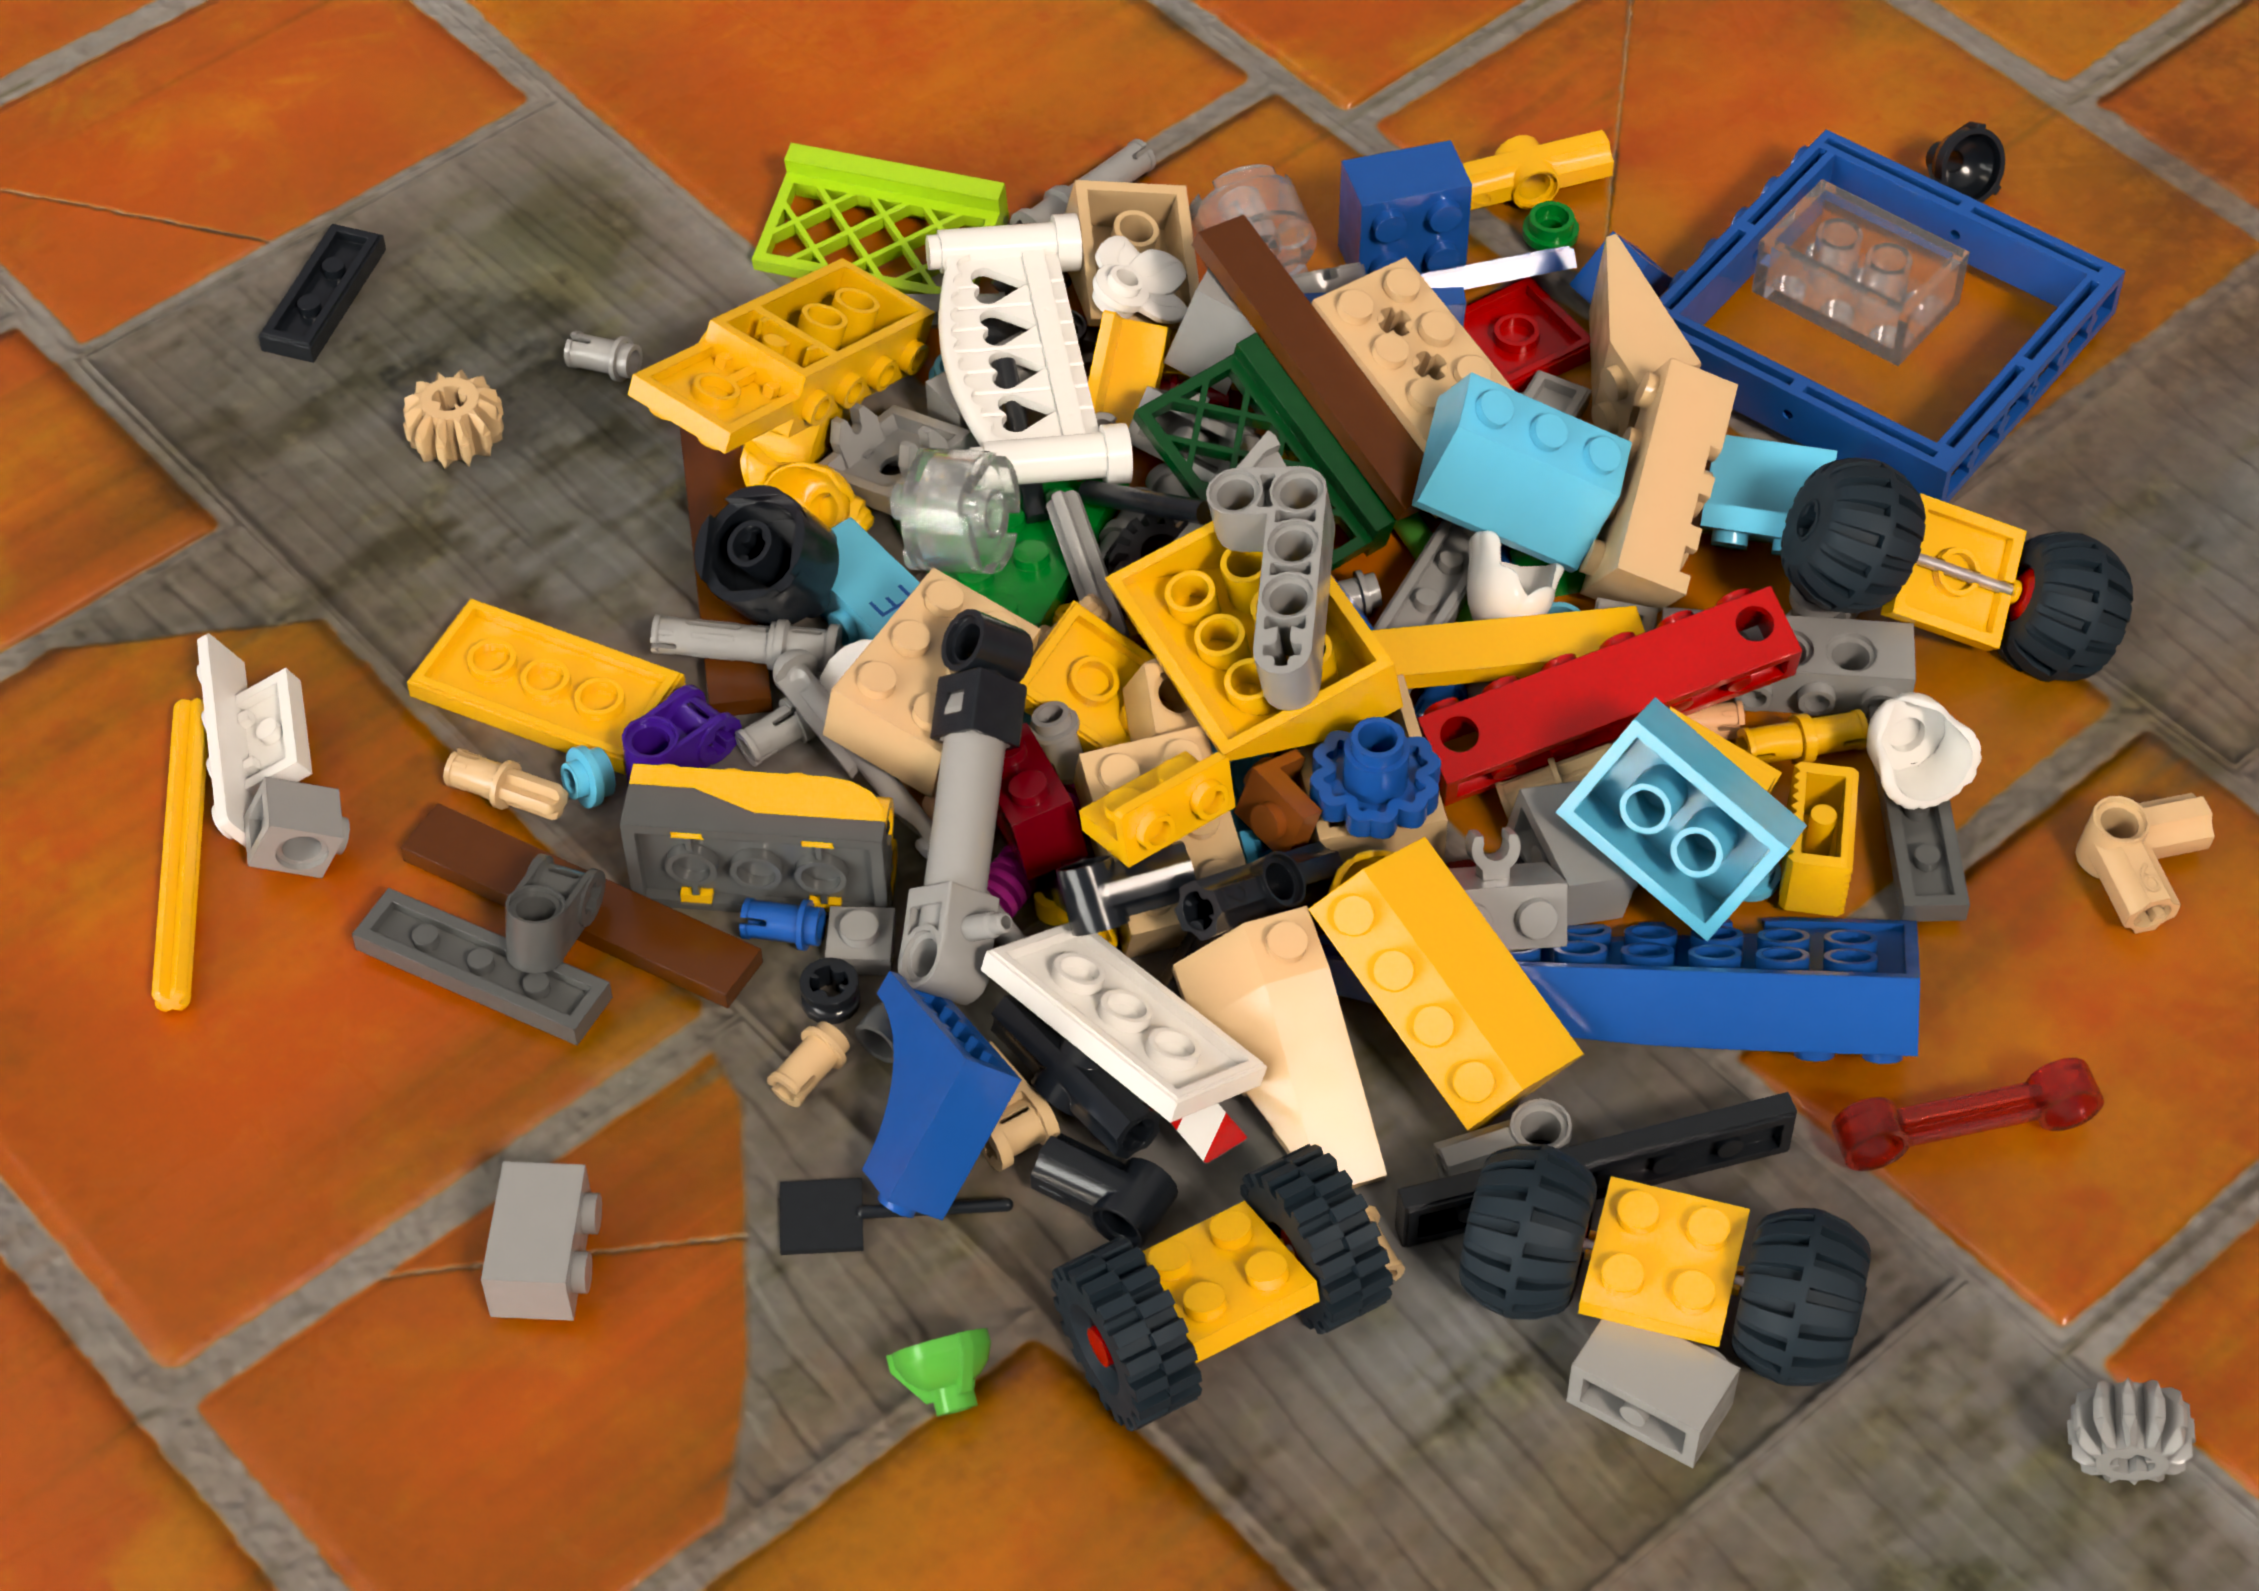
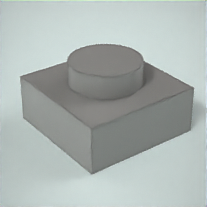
M830 906L825 958L832 957L848 962L854 967L858 975H887L889 970L892 971L896 934L895 908Z

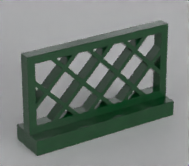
M1257 333L1238 342L1232 355L1134 411L1133 419L1191 498L1207 500L1206 490L1209 482L1201 481L1192 469L1195 454L1229 461V469L1236 468L1237 463L1240 464L1249 453V451L1240 450L1244 426L1269 430L1276 435L1280 443L1278 452L1281 457L1284 451L1290 459H1283L1286 466L1313 468L1320 472L1326 480L1334 522L1341 527L1350 540L1339 548L1333 549L1331 571L1361 553H1364L1367 557L1386 546L1396 519ZM1229 377L1243 395L1240 410L1205 403L1208 388ZM1200 393L1199 401L1190 399ZM1248 405L1251 406L1255 413L1247 412ZM1169 410L1196 415L1191 439L1166 434L1155 418ZM1202 417L1237 424L1233 448L1198 441ZM1179 451L1188 453L1187 461Z

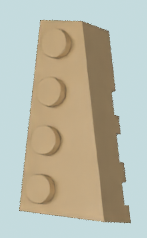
M1670 358L1655 372L1651 373L1648 371L1644 375L1634 398V406L1641 408L1635 427H1628L1622 437L1631 441L1632 445L1621 494L1601 528L1598 539L1594 540L1579 567V572L1586 574L1580 594L1595 600L1599 597L1658 608V612L1662 611L1663 607H1668L1687 594L1691 576L1680 572V570L1684 566L1689 554L1693 555L1697 551L1702 533L1701 528L1691 525L1692 519L1698 516L1704 504L1711 497L1715 477H1713L1712 472L1705 470L1707 461L1714 462L1722 451L1738 384L1674 358Z

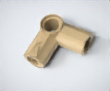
M2193 793L2142 803H2137L2123 796H2108L2101 799L2094 806L2077 843L2075 854L2078 863L2084 871L2093 877L2100 878L2124 928L2133 929L2135 934L2155 930L2159 925L2174 918L2178 913L2181 904L2158 859L2209 849L2215 837L2212 827L2213 813L2204 796L2196 797Z

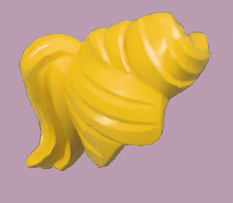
M749 441L744 444L740 465L746 487L767 485L778 488L822 520L829 528L838 525L850 517L866 532L873 526L875 518L871 510L866 507V500L855 495L848 481L832 467L809 462H778L770 459L754 442Z

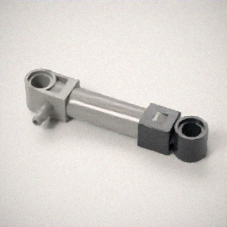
M966 609L957 614L945 631L941 645V657L944 665L956 673L939 677L937 683L930 739L943 743L924 885L909 889L903 937L898 957V973L907 980L912 989L935 997H942L960 1005H968L974 1002L984 992L990 979L981 971L986 951L993 949L994 939L1000 936V934L1008 933L1013 925L1012 918L1008 913H998L1000 899L987 894L1005 751L1020 747L1027 687L1019 682L1025 677L1033 657V642L1030 634L1021 628L975 609Z

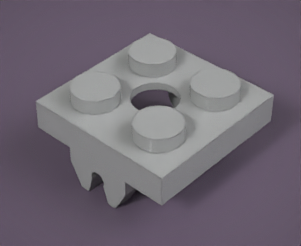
M856 403L850 408L852 427L847 420L836 416L831 420L830 443L833 452L818 464L830 466L839 472L848 481L854 494L866 500V506L896 517L901 512L910 509V505L942 479L954 474L958 467L969 459L970 447H977L972 432L968 429L896 405H892L877 417L867 407ZM888 464L890 466H899L901 473L884 475L881 471Z

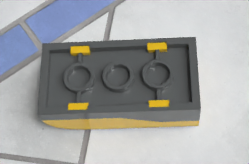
M633 764L619 824L632 891L670 908L741 912L743 902L747 897L761 901L800 905L803 899L813 900L815 907H823L825 909L827 919H829L830 906L892 908L898 859L897 840L893 838V798L875 797L871 791L852 781L827 776H812L803 773L752 772L736 768L679 767L673 764Z

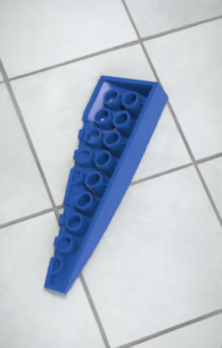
M1768 917L1762 918V931L1744 934L1741 930L1733 928V922L1727 919L1708 941L1703 939L1694 930L1690 932V935H1677V930L1667 926L1665 922L1638 923V925L1627 927L1624 930V936L1611 937V928L1605 924L1567 926V947L1509 951L1572 1038L1654 1046L1794 1052L1796 1058L1805 1061H1827L1834 1058L1835 1053L1862 1054V1058L1868 1062L1891 1064L1902 1061L1903 1056H1918L1920 964L1917 921ZM1318 935L1331 971L1337 995L1376 1004L1328 936Z

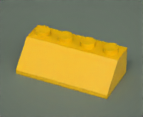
M1426 837L1362 869L1308 909L1467 1131L1472 1132L1484 1128L1585 1055Z

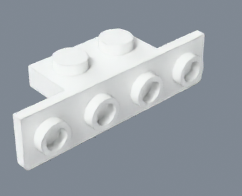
M207 633L197 639L199 665H197L196 671L202 685L204 711H202L201 718L207 731L209 749L206 765L212 778L214 805L211 812L218 830L226 838H234L246 848L244 815L264 777L299 782L313 774L301 680L287 668H284L248 688L245 662L210 633Z

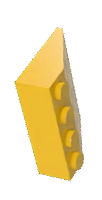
M1213 521L1112 573L1105 577V580L1218 752L1227 757L1229 761L1320 743L1324 742L1326 736L1332 731L1342 730L1350 733L1364 719L1385 717L1403 707L1395 663L1332 575L1330 579L1321 687L1318 696L1311 704L1292 711L1280 710L1270 705L1263 695L1253 655L1263 552L1231 551L1222 546L1217 539ZM1285 655L1288 663V659L1290 656Z

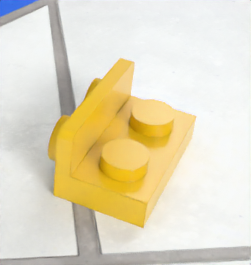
M1184 751L1080 809L1082 831L1130 868L1236 807L1229 759L1220 752H1216L1198 761L1187 751Z

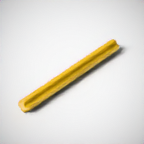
M195 698L191 701L180 699L173 707L151 994L155 1000L156 1008L164 1012L172 1009L182 1011L186 1009L191 1001L206 761L208 754L207 731L201 718L202 711H204V702L200 698Z

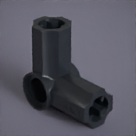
M1176 841L1130 868L1117 858L1114 859L1113 855H1103L1088 859L1081 856L1061 862V867L1056 869L1057 876L1050 882V889L1055 904L1067 912L1072 935L1084 936L1124 925L1130 921V916L1179 903V888L1196 880L1184 842Z

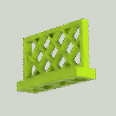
M791 142L784 159L787 172L752 257L754 270L800 278L828 265L824 259L825 256L851 245L859 257V260L852 264L869 272V274L904 294H940L941 287L936 286L932 280V277L940 274V271L929 270L927 263L922 265L913 250L925 245L926 235L937 234V230L1007 225L1009 211L1005 183ZM795 195L817 199L823 204L799 217L791 209ZM853 207L873 210L876 216L850 227L841 213ZM906 217L926 220L930 226L904 238L894 223ZM832 218L841 232L815 244L806 230ZM885 228L894 240V243L868 254L859 240ZM796 234L806 248L790 257L772 254L775 244ZM904 255L913 268L912 271L893 278L883 276L877 267ZM981 277L973 279L972 282L978 286Z

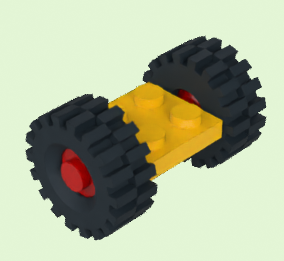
M1309 1143L1246 1174L1242 1179L1245 1184L1240 1186V1194L1245 1201L1143 1251L1138 1247L1133 1248L1131 1241L1127 1238L1121 1239L1118 1237L1053 1269L1052 1274L1054 1278L1051 1279V1288L1057 1295L1053 1297L1056 1310L1063 1317V1320L1060 1321L1065 1336L1070 1338L1074 1348L1071 1351L1077 1363H1082L1086 1371L1085 1378L1092 1388L1095 1387L1099 1392L1100 1401L1107 1411L1112 1409L1114 1420L1121 1426L1125 1424L1126 1429L1129 1431L1138 1430L1197 1400V1397L1202 1392V1388L1199 1385L1202 1382V1375L1195 1363L1197 1364L1294 1314L1295 1316L1301 1314L1303 1324L1310 1330L1315 1328L1317 1334H1324L1376 1309L1391 1299L1392 1291L1389 1286L1393 1285V1276L1385 1267L1386 1264L1390 1263L1387 1249L1379 1244L1377 1237L1381 1236L1377 1223L1376 1221H1370L1365 1211L1368 1205L1362 1194L1356 1195L1352 1189L1353 1180L1345 1169L1339 1172L1337 1160L1329 1152L1324 1154L1321 1146L1316 1144L1310 1146Z

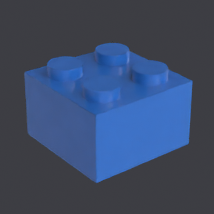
M1451 140L1341 161L1338 247L1346 264L1361 262V264H1364L1366 275L1404 257H1407L1420 274L1466 265L1472 183Z

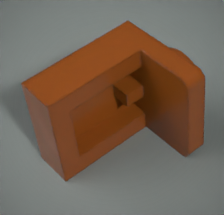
M1297 749L1275 758L1264 757L1257 761L1244 777L1243 784L1245 787L1234 811L1272 851L1286 852L1306 846L1322 813V810L1296 784L1306 760Z

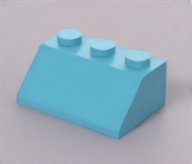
M1471 372L1437 398L1412 506L1473 532L1493 531L1499 536L1500 543L1549 564L1559 563L1564 567V570L1573 573L1580 567L1620 497L1632 442Z

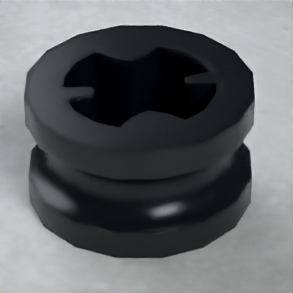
M831 957L819 959L809 964L803 970L799 980L802 1006L810 1019L817 1023L824 1021L831 1025L839 1024L850 1019L858 1011L861 1002L858 974L851 964L842 959ZM832 985L833 989L836 992H840V994L828 997L827 993L824 990H820V988Z

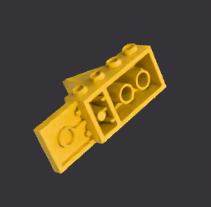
M841 258L711 319L708 329L701 337L699 343L634 373L627 395L647 406L656 417L675 423L696 436L704 446L713 450H719L724 454L752 441L770 459L778 462L819 463L831 447L830 432L832 419L837 416L848 422L851 418L850 408L856 403L861 404L866 397L877 391H884L889 385L908 375L912 376L921 369L929 352V347L925 343L935 312L851 262Z

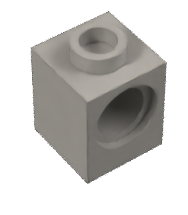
M265 776L244 815L248 866L322 878L335 854L341 855L344 852L349 839L350 823L347 817L342 816L339 789Z

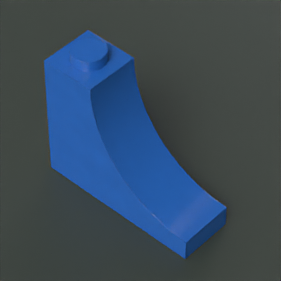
M889 970L877 995L886 1008L892 1029L894 1051L892 1081L880 1130L862 1170L880 1192L877 1199L887 1209L907 1218H913L915 1213L918 1212L943 1221L1022 1079L953 1001L914 990L902 975Z

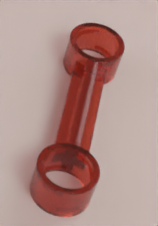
M2070 1057L2043 1065L2034 1071L2026 1082L1922 1104L1897 1108L1896 1104L1887 1098L1875 1097L1864 1099L1843 1109L1834 1118L1831 1130L1846 1165L1855 1171H1871L1895 1162L1911 1146L2036 1120H2038L2042 1128L2049 1131L2068 1130L2092 1119L2103 1107L2104 1097L2087 1062L2080 1058Z

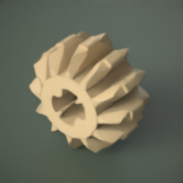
M461 369L454 377L445 378L437 372L434 382H416V392L404 398L405 406L403 412L405 422L403 426L407 441H410L411 448L417 449L423 462L438 459L446 469L453 461L462 460L470 467L472 456H491L493 443L502 440V432L504 430L502 402L500 397L497 396L496 390L490 389V386L487 385L484 376L469 379Z

